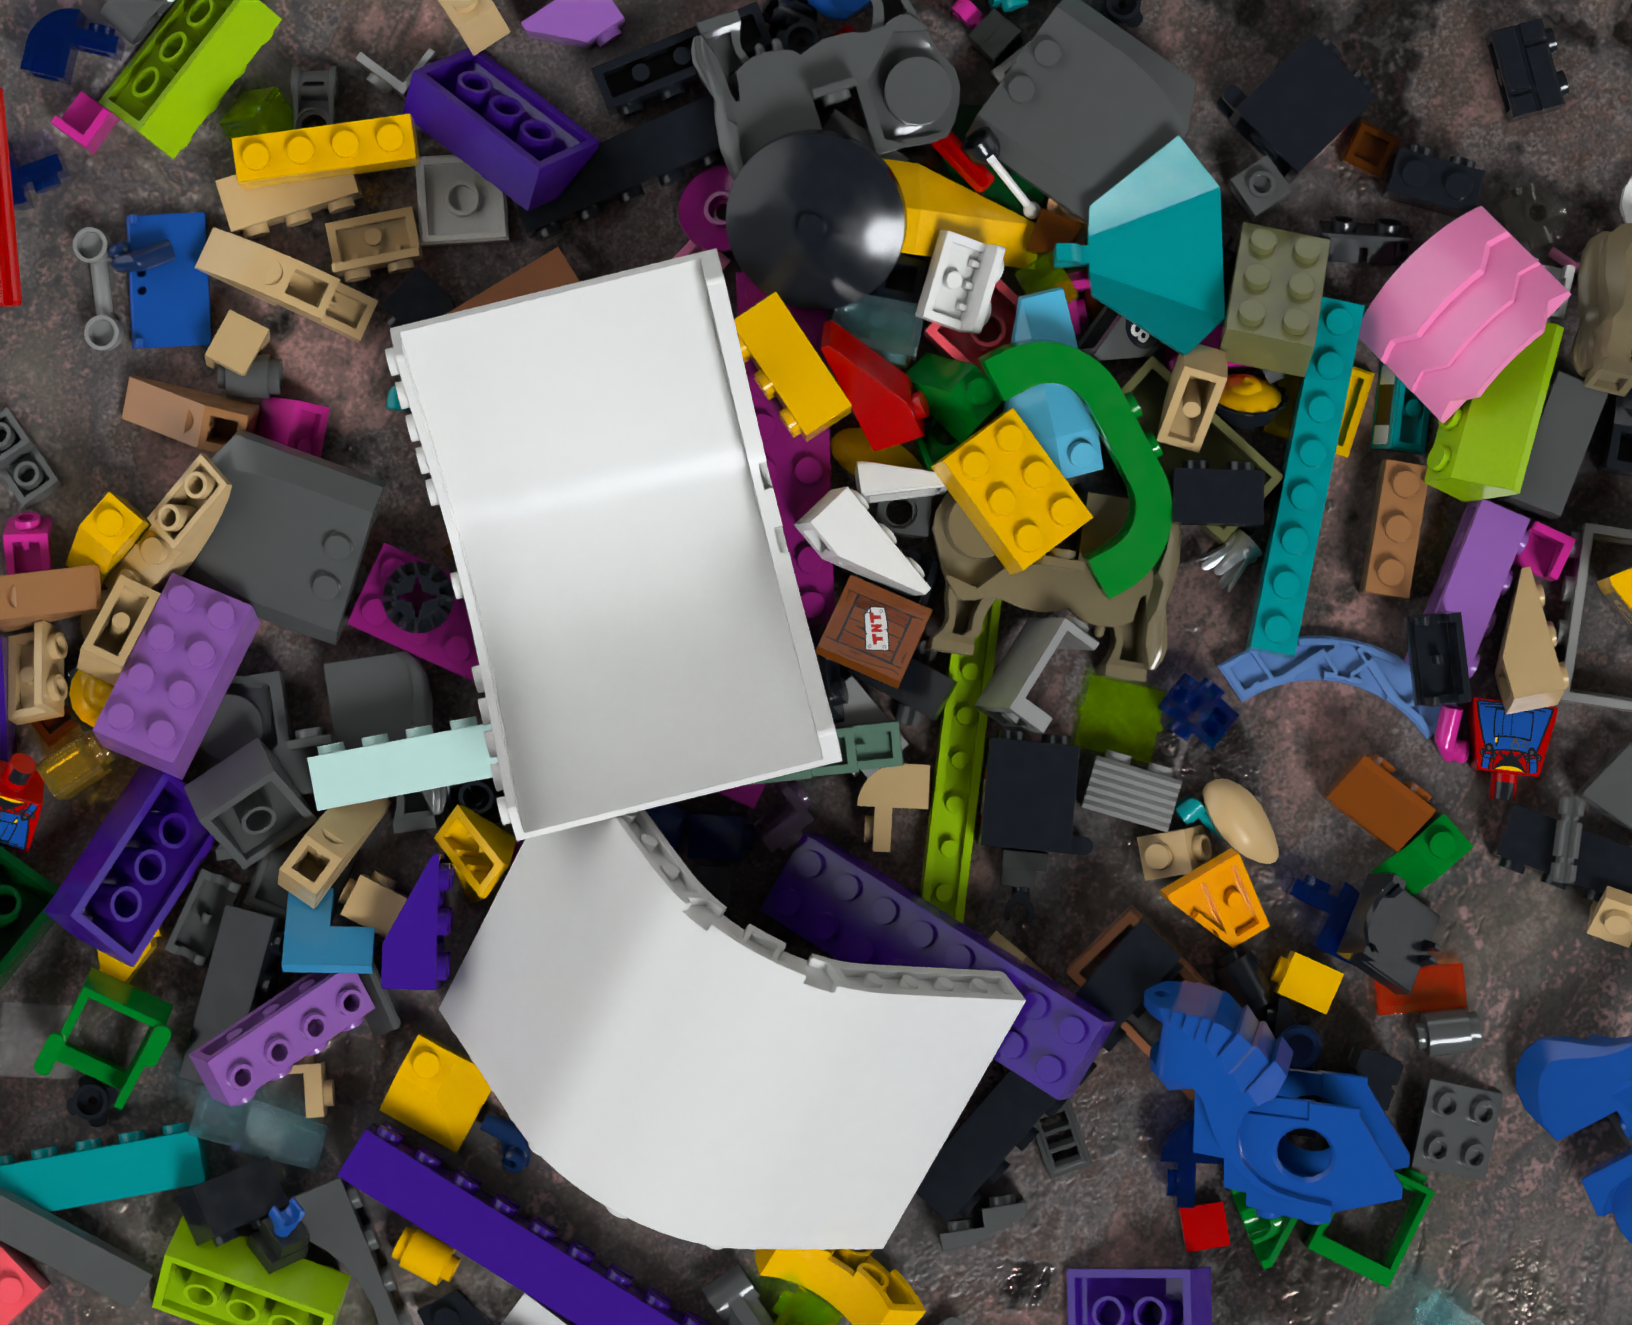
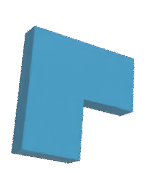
M333 888L328 890L315 909L288 892L282 970L283 972L373 974L376 941L375 927L332 926Z

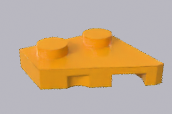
M1232 848L1159 890L1165 899L1232 948L1270 927L1239 852Z

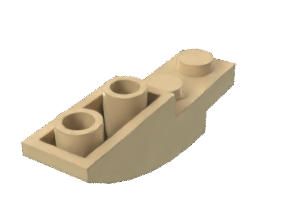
M214 227L194 267L273 306L278 304L356 342L361 341L378 303V300L340 283L341 279L276 250Z
M199 454L147 517V520L152 525L104 582L110 591H112L121 574L159 592L168 582L172 573L182 576L198 556L214 531L232 489V484L206 454Z

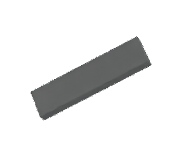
M0 1187V1241L128 1308L132 1307L152 1278L154 1267Z

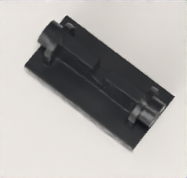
M1333 216L1330 221L1319 220L1322 237L1331 240L1327 262L1358 263L1359 247L1367 248V264L1398 266L1399 262H1405L1408 259V244H1401V242H1411L1412 237L1408 226L1402 225L1398 220L1380 218L1375 220V224L1357 223V219L1349 216Z

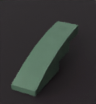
M899 720L837 726L835 729L843 761L747 785L812 779L814 776L903 766L904 760Z

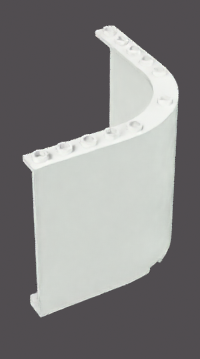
M717 248L390 328L393 347L385 349L391 376L399 374L402 381L395 382L401 409H411L412 414L405 415L409 435L412 442L419 440L422 446L415 448L421 474H431V479L425 480L431 506L440 504L458 570V572L450 573L456 599H465L479 665L472 667V673L477 692H485L486 696L478 699L479 709L484 726L491 724L492 730L484 731L485 741L490 758L497 757L498 763L490 764L496 791L504 790L505 795L497 798V805L502 824H512L517 841L843 761L767 467L765 451Z
M645 810L525 839L447 991L439 1011L469 1054L470 1059L475 1063L489 1084L490 1089L499 1099L510 1119L529 1142V1148L541 1156L573 1185L605 1205L607 1210L614 1216L622 1219L629 1218L658 1232L682 1240L703 1244L715 1250L723 1248L751 1250L883 1249L1026 1002V999L1007 975L1001 971L849 963L813 953L809 960H805L784 951L785 942L765 933L752 924H749L744 930L723 915L727 907L696 879Z

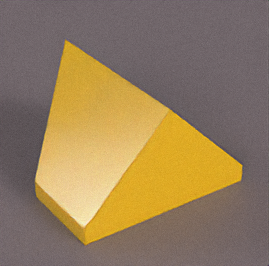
M458 804L434 837L447 854L450 862L453 863L454 871L469 904L487 898L509 867L516 843V837L464 805Z

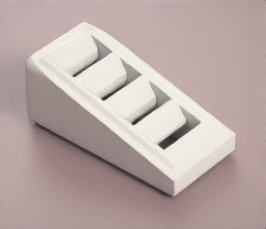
M856 461L854 468L857 492L865 498L867 503L943 495L948 491L934 471L867 461Z

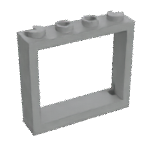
M1583 523L1578 525L1577 532L1572 531L1570 537L1575 538L1576 541L1568 558H1573L1571 576H1564L1561 588V602H1567L1564 620L1558 619L1555 629L1557 635L1556 646H1560L1558 662H1564L1569 676V686L1566 688L1560 701L1632 712V698L1571 689L1593 541L1632 547V530Z

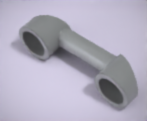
M86 227L77 232L73 239V251L77 258L90 264L96 316L91 318L85 326L84 336L88 345L93 349L111 351L120 345L125 334L124 325L114 317L107 263L110 257L107 252L113 243L104 231L94 227Z

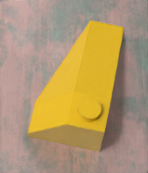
M883 159L897 178L906 204L907 230L901 253L932 257L940 230H949L985 244H996L1005 247L1004 266L1035 270L1037 254L1025 252L1034 230L1035 222L918 163Z

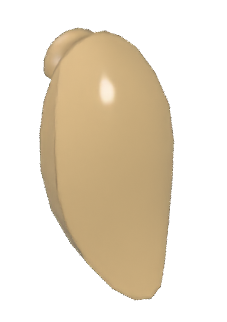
M1215 779L1207 783L1203 788L1205 809L1217 833L1229 846L1249 859L1265 864L1276 862L1279 857L1275 834L1261 804L1252 793L1229 779Z

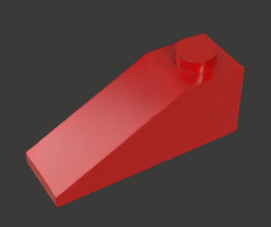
M833 320L824 322L821 350L843 393L851 403L852 410L873 451L876 452L924 437L925 418L929 417L930 414L924 393L922 391L916 392L908 375Z

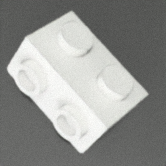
M940 230L915 316L959 332L979 334L991 315L992 305L990 301L993 290L1004 271L1003 257L1005 247L996 244H985L949 230Z

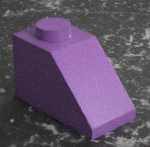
M554 0L521 22L523 31L528 38L591 49L597 44L600 48L610 45L623 34L620 28L626 25L624 16L613 0Z

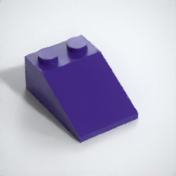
M1162 1266L1066 1269L1068 1325H1212L1211 1267Z

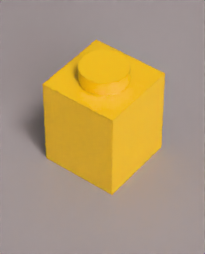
M1290 951L1287 958L1280 956L1270 980L1276 982L1273 989L1274 992L1323 1014H1327L1344 973L1297 952Z

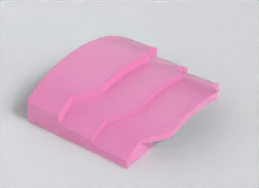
M1479 206L1443 227L1422 244L1395 271L1364 314L1359 339L1444 424L1466 400L1481 397L1498 374L1523 349L1545 332L1547 319L1572 294L1486 209Z

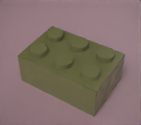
M1243 222L1234 250L1235 254L1233 255L1225 303V319L1222 322L1218 346L1219 350L1227 352V362L1299 377L1305 376L1315 347L1331 240Z

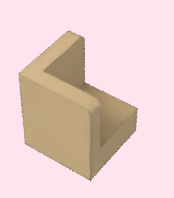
M229 310L205 353L206 366L215 369L217 364L241 376H245L257 354H264L271 341L270 330Z

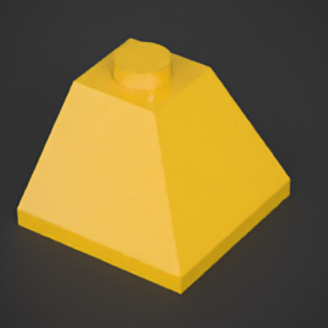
M421 1032L418 1034L399 1068L379 1110L457 1153L492 1090L470 1057Z

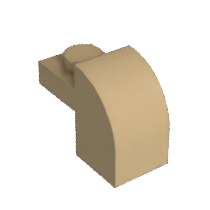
M904 764L903 766L880 768L864 782L859 791L856 806L874 807V816L865 815L864 842H872V852H890L892 808L928 809L930 765Z

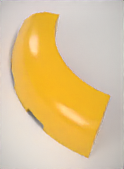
M874 1249L755 1250V1262L759 1276L787 1280L814 1292L840 1311L852 1325H915L926 1312L919 1297L899 1271L895 1268L889 1272L871 1256Z

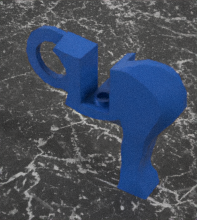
M1592 1034L1587 1039L1568 1036L1540 1037L1524 1049L1516 1065V1091L1525 1110L1557 1142L1617 1111L1620 1115L1619 1121L1622 1130L1632 1140V1035L1611 1038L1600 1034ZM1632 1147L1593 1166L1581 1181L1597 1216H1605L1613 1212L1620 1232L1632 1244Z

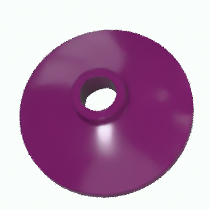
M727 166L712 167L695 176L686 186L680 198L678 209L680 225L686 236L695 245L704 250L717 248V252L731 251L726 230V220H720V213L727 208L729 193L734 183Z

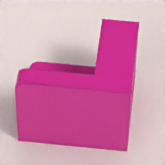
M81 91L60 119L55 115L50 123L94 155L119 121V118L109 109L101 106Z
M1538 521L1530 522L1527 526V530L1530 531L1527 545L1520 555L1516 554L1512 565L1519 569L1531 566L1534 576L1547 582L1555 581L1559 578L1576 539Z

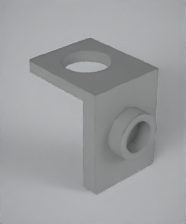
M429 48L403 83L362 52L355 59L363 69L370 73L366 80L385 95H388L393 90L406 100L413 71L436 62L438 56L434 50Z

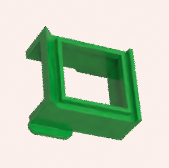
M91 967L59 1032H53L48 1036L34 1063V1070L40 1075L48 1076L56 1061L118 1089L119 1092L114 1107L122 1110L144 1067H153L157 1064L171 1037L172 1031L167 1026V1022L173 1005ZM89 998L149 1025L127 1069L67 1041Z

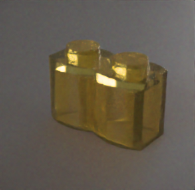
M81 734L38 762L36 770L56 799L59 801L63 799L69 801L113 772V766L110 762L116 758L113 752L103 747L98 739L90 735L84 736Z

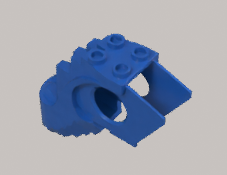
M1183 980V982L1164 981L1144 991V1007L1152 1016L1163 1023L1160 1040L1155 1042L1150 1049V1069L1168 1091L1193 1089L1195 1091L1193 1152L1224 1158V1188L1247 1193L1246 1206L1256 1208L1255 1212L1258 1216L1265 1219H1276L1283 1215L1301 1219L1308 1224L1320 1225L1330 1223L1334 1212L1402 1199L1403 1185L1394 1170L1409 1167L1410 1153L1368 1085V1076L1321 1070L1316 1072L1291 1069L1290 1064L1294 1052L1283 1036L1275 1039L1265 1021L1259 1022L1248 1005L1241 1008L1225 990L1222 992L1214 986L1210 987L1200 982L1193 983ZM1315 1095L1327 1099L1332 1104L1315 1102V1100L1301 1099L1298 1097ZM1294 1129H1310L1322 1135L1330 1147L1319 1151H1308L1294 1145L1287 1139L1285 1134Z

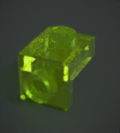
M800 1285L796 1287L794 1292L786 1288L772 1308V1311L777 1314L773 1325H837L843 1317V1314Z

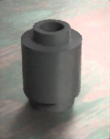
M257 354L245 376H241L218 364V388L226 389L227 398L270 399L271 394L281 395L283 389L282 359H272L271 354Z
M1464 1008L1421 1013L1419 1023L1413 1024L1415 1046L1417 1050L1423 1049L1426 1057L1468 1053L1472 1047L1481 1046V1025L1476 1011L1466 1012Z

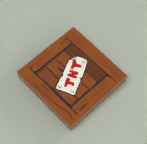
M850 575L815 653L898 689L933 610Z

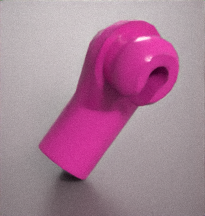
M1441 704L1434 735L1441 759L1448 763H1451V761L1461 764L1465 763L1469 756L1470 743L1467 740L1457 739L1463 708L1451 704Z

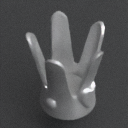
M1238 529L1228 537L1223 545L1198 558L1201 561L1205 560L1201 564V569L1209 570L1215 567L1214 573L1216 575L1224 574L1219 580L1218 586L1220 589H1225L1228 586V592L1230 593L1246 567L1250 563H1254L1262 555L1261 550L1254 542L1261 533L1257 532L1250 538L1245 532Z

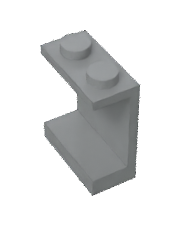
M1048 615L1047 618L1029 617L974 706L1006 730L1044 733L1053 718L1027 700L1028 693L1056 648L1095 651L1099 642L1087 634L1089 631L1088 626L1072 616L1067 615L1065 618H1057L1052 615Z

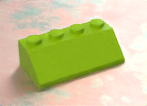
M177 0L98 103L109 109L121 121L174 160L177 154L190 143L193 134L205 118L215 111L220 99L233 82L243 75L247 64L261 46L271 39L275 28L282 19L260 0Z
M1546 322L1545 332L1523 349L1498 374L1480 398L1466 400L1444 424L1438 419L1439 427L1434 446L1427 458L1428 467L1424 483L1463 502L1520 494L1564 327Z
M184 1215L182 1216L164 1255L152 1308L199 1325L336 1324L351 1275L342 1273L331 1266H323L304 1258L269 1274L247 1246L248 1236L240 1235V1237L218 1247H215L213 1240L197 1246Z

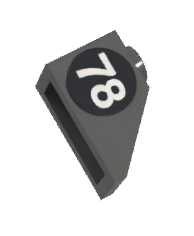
M1106 305L1077 343L1079 350L1097 361L1151 357L1165 345Z

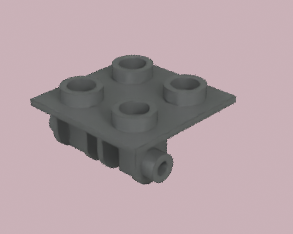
M1428 1078L1426 1086L1421 1085L1423 1094L1420 1108L1422 1109L1421 1112L1416 1111L1415 1116L1420 1117L1418 1125L1413 1124L1412 1129L1417 1130V1133L1413 1136L1411 1150L1409 1151L1411 1156L1409 1166L1485 1181L1503 1094Z

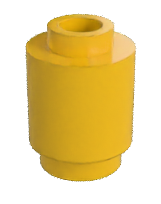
M407 1226L401 1234L391 1255L392 1258L400 1262L399 1267L435 1286H438L442 1279L450 1282L461 1261V1258L455 1255L456 1249L419 1227L416 1230L410 1226Z

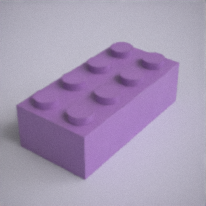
M172 573L92 730L101 745L183 780L261 624L253 606Z

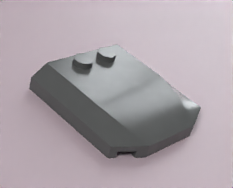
M1062 0L979 111L965 137L967 138L974 131L982 127H989L1000 142V156L997 160L1003 166L1088 225V208L1092 203L1179 135L1182 140L1186 138L1190 128L1197 81L1082 0Z
M240 429L210 459L232 484V489L214 531L193 563L186 570L187 579L252 605L260 619L336 646L343 633L352 603L350 600L371 527L376 522L387 482Z

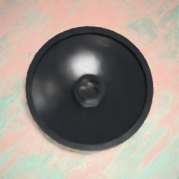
M808 129L775 138L756 151L738 173L729 193L726 208V230L729 244L737 263L750 281L768 296L777 292L783 303L793 307L809 310H828L859 301L874 291L887 278L896 264L904 245L907 230V210L897 178L886 162L874 150L859 140L842 133L821 129Z

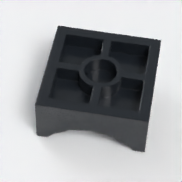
M1368 874L1336 953L1394 994L1410 995L1420 968L1436 964L1437 959L1432 955H1427L1428 951L1440 952L1442 949L1438 944L1431 942L1440 915L1405 891L1404 888L1407 882L1397 874Z

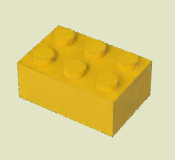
M774 292L734 319L743 361L745 363L751 359L758 369V372L753 374L754 380L768 401L776 396L784 408L779 411V417L793 438L801 434L804 440L808 442L851 413V403L777 292Z
M1014 408L998 415L931 466L1010 575L1024 571L1093 518L1092 514Z

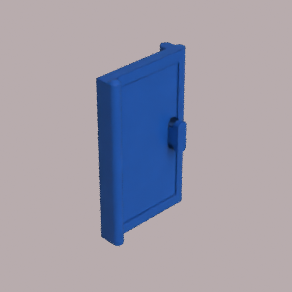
M205 212L155 215L132 214L126 216L127 242L130 244L132 252L168 239L176 257L174 261L147 271H140L139 274L138 272H128L132 349L190 346L209 348L213 340L210 275L194 268L208 239L207 214Z

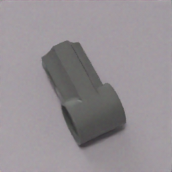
M740 1263L702 1287L705 1296L723 1321L727 1320L730 1325H777L759 1299L761 1297L760 1292Z

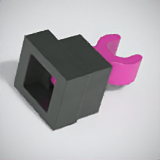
M957 0L950 7L954 11L952 14L962 24L972 30L968 35L970 44L982 54L983 59L993 69L1009 58L1023 43L1021 31L1009 19L1004 18L995 8L985 17L970 0Z

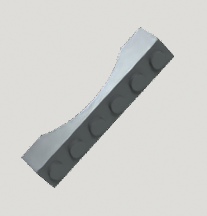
M337 1177L295 1194L293 1197L305 1210V1215L300 1222L311 1235L309 1241L328 1251L347 1267L363 1287L375 1310L378 1324L414 1325L405 1305L398 1307L392 1292L398 1289V1285L390 1265L382 1266L375 1249L380 1248L381 1243L375 1227L372 1223L365 1225L359 1208L364 1206V1201L360 1190L342 1178Z

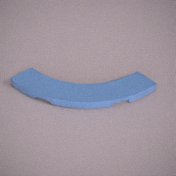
M1332 636L1298 637L1295 656L1291 658L1245 650L1216 666L1241 703L1262 691L1286 683L1299 681L1338 682L1358 687L1385 700L1400 711L1417 728L1424 739H1428L1435 734L1441 704L1434 707L1415 706L1410 665L1405 664L1404 660L1396 654L1368 643ZM1444 703L1457 706L1455 703Z

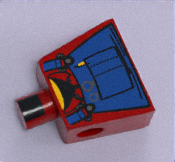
M1472 697V702H1467L1471 770L1491 772L1490 799L1515 801L1518 775L1539 777L1558 714V707L1550 706L1506 715L1502 700Z
M23 753L14 754L9 762L0 760V846L28 853L42 809L44 775L36 770L35 761Z

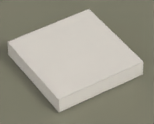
M455 155L420 157L421 165L415 166L421 247L510 241L507 195L484 179L477 171Z

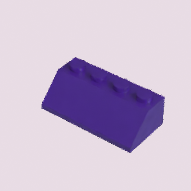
M466 48L414 70L412 73L402 114H411L415 124L422 131L428 133L450 150L453 155L459 157L484 179L491 182L527 211L558 198L599 147V140L482 51L473 56L469 48Z
M140 766L44 910V913L74 937L118 961L134 967L216 841L199 822L184 789V786L187 784L181 779L153 767Z

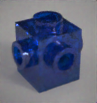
M1185 672L1157 706L1170 718L1166 726L1186 742L1193 736L1211 750L1239 717V714L1222 699L1225 692L1205 676L1198 682Z

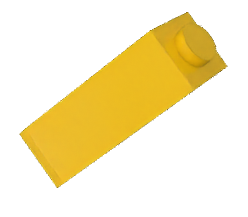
M108 492L79 525L65 565L69 568L87 565L99 566L101 591L106 588L104 584L106 579L152 524L128 500Z

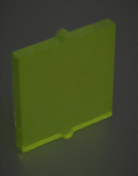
M1090 675L1084 704L1078 708V713L1081 714L1074 745L1106 753V750H1111L1131 756L1132 760L1149 763L1157 732H1161L1163 729L1159 722L1166 692Z

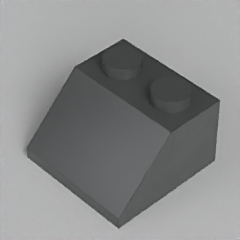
M258 737L184 786L199 822L243 870L318 820L280 761Z

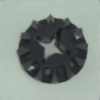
M416 561L399 566L386 579L382 601L386 616L398 628L410 633H427L440 627L450 616L454 605V590L450 579L441 569L430 563ZM416 578H419V584L422 585L423 592L437 595V599H430V601L422 603L419 617H416L413 603L399 599V595L413 592Z

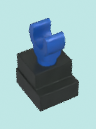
M294 1197L290 1199L288 1207L282 1212L276 1206H273L269 1212V1218L262 1220L259 1231L250 1234L247 1246L269 1274L307 1256L311 1235L300 1222L305 1215V1210Z

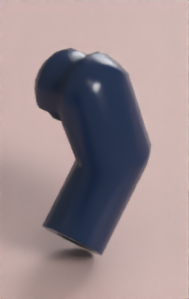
M168 239L133 252L128 242L120 241L111 245L107 252L112 260L110 263L111 267L120 273L147 271L174 261L176 258L174 249Z
M489 1110L480 1130L500 1140L503 1159L501 1160L503 1167L508 1172L518 1173L530 1163L532 1153L528 1145L529 1142L513 1121Z

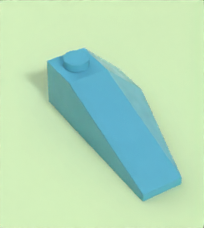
M1062 287L1018 297L1011 343L1027 339H1043L1061 342L1078 349ZM1055 383L1039 384L1004 402L1003 412L1012 408L1015 409L1065 479L1104 469L1099 434L1080 398L1070 388Z

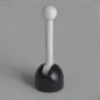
M982 127L970 134L961 146L962 152L975 165H991L1022 204L1024 215L1029 219L1037 218L1041 211L1039 204L1028 199L997 160L1000 156L1001 147L993 131L989 127Z

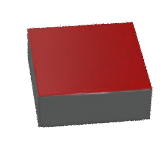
M1222 1200L1178 1207L1186 1253L1230 1246Z

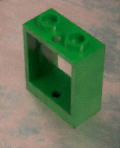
M1408 1167L1403 1168L1401 1173L1394 1170L1403 1188L1413 1192L1414 1195L1381 1263L1324 1235L1330 1223L1312 1225L1303 1245L1389 1288L1435 1191L1425 1186L1428 1177Z

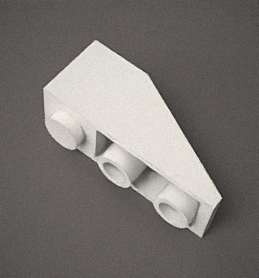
M849 487L830 490L794 524L823 560L907 597L926 595L931 590V587L923 579L925 576L923 569L913 559L904 556L895 545L897 539L892 531L885 525L876 522L867 511L869 505L865 498L857 491L849 489Z

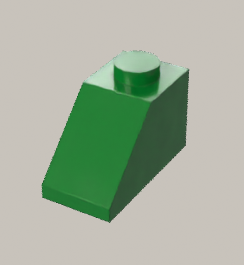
M926 353L906 373L916 392L922 391L924 393L930 415L960 444L1003 402V400L998 398L988 377L974 364Z
M1436 813L1398 852H1392L1371 873L1397 874L1407 882L1404 890L1414 896L1443 875L1474 846L1444 813Z

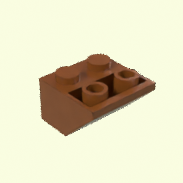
M1369 754L1368 756L1354 755L1322 798L1392 852H1398L1435 813L1436 809L1428 804L1432 796L1412 781L1401 783L1392 775L1396 768L1378 754Z

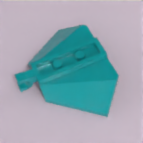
M1178 135L1089 206L1087 245L1056 243L1053 250L1054 268L1087 267L1090 291L1093 298L1183 356L1191 352L1225 319L1220 186Z

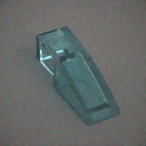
M201 1085L187 1135L229 1145L230 1150L262 1158L268 1155L270 1160L317 1171L328 1127L306 1117L254 1099L242 1105L230 1107L212 1099L206 1086Z

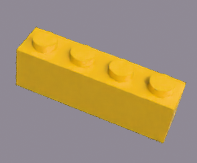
M411 114L231 138L237 183L244 190L421 165L415 121Z

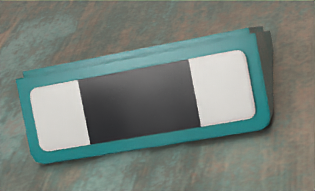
M1381 362L1370 443L1371 448L1425 455L1430 410Z

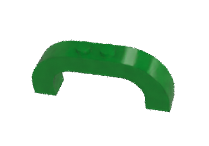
M1043 339L1021 340L1003 345L978 358L998 398L1004 402L1033 386L1045 383L1067 386L1080 398L1126 486L1129 498L1127 517L1118 533L1104 544L1081 556L1086 562L1101 594L1108 600L1137 584L1150 572L1165 549L1172 527L1173 502L1167 477L1157 459L1163 455L1162 449L1151 431L1144 434L1137 420L1143 414L1132 393L1123 394L1114 377L1096 359L1079 349L1061 342Z

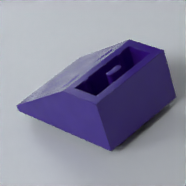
M438 853L431 856L382 943L381 989L437 990L442 987L443 980L450 979L451 952H443L444 935L448 936V934L452 933L453 910L452 907H445V890L453 889L454 867L453 863H446V853Z

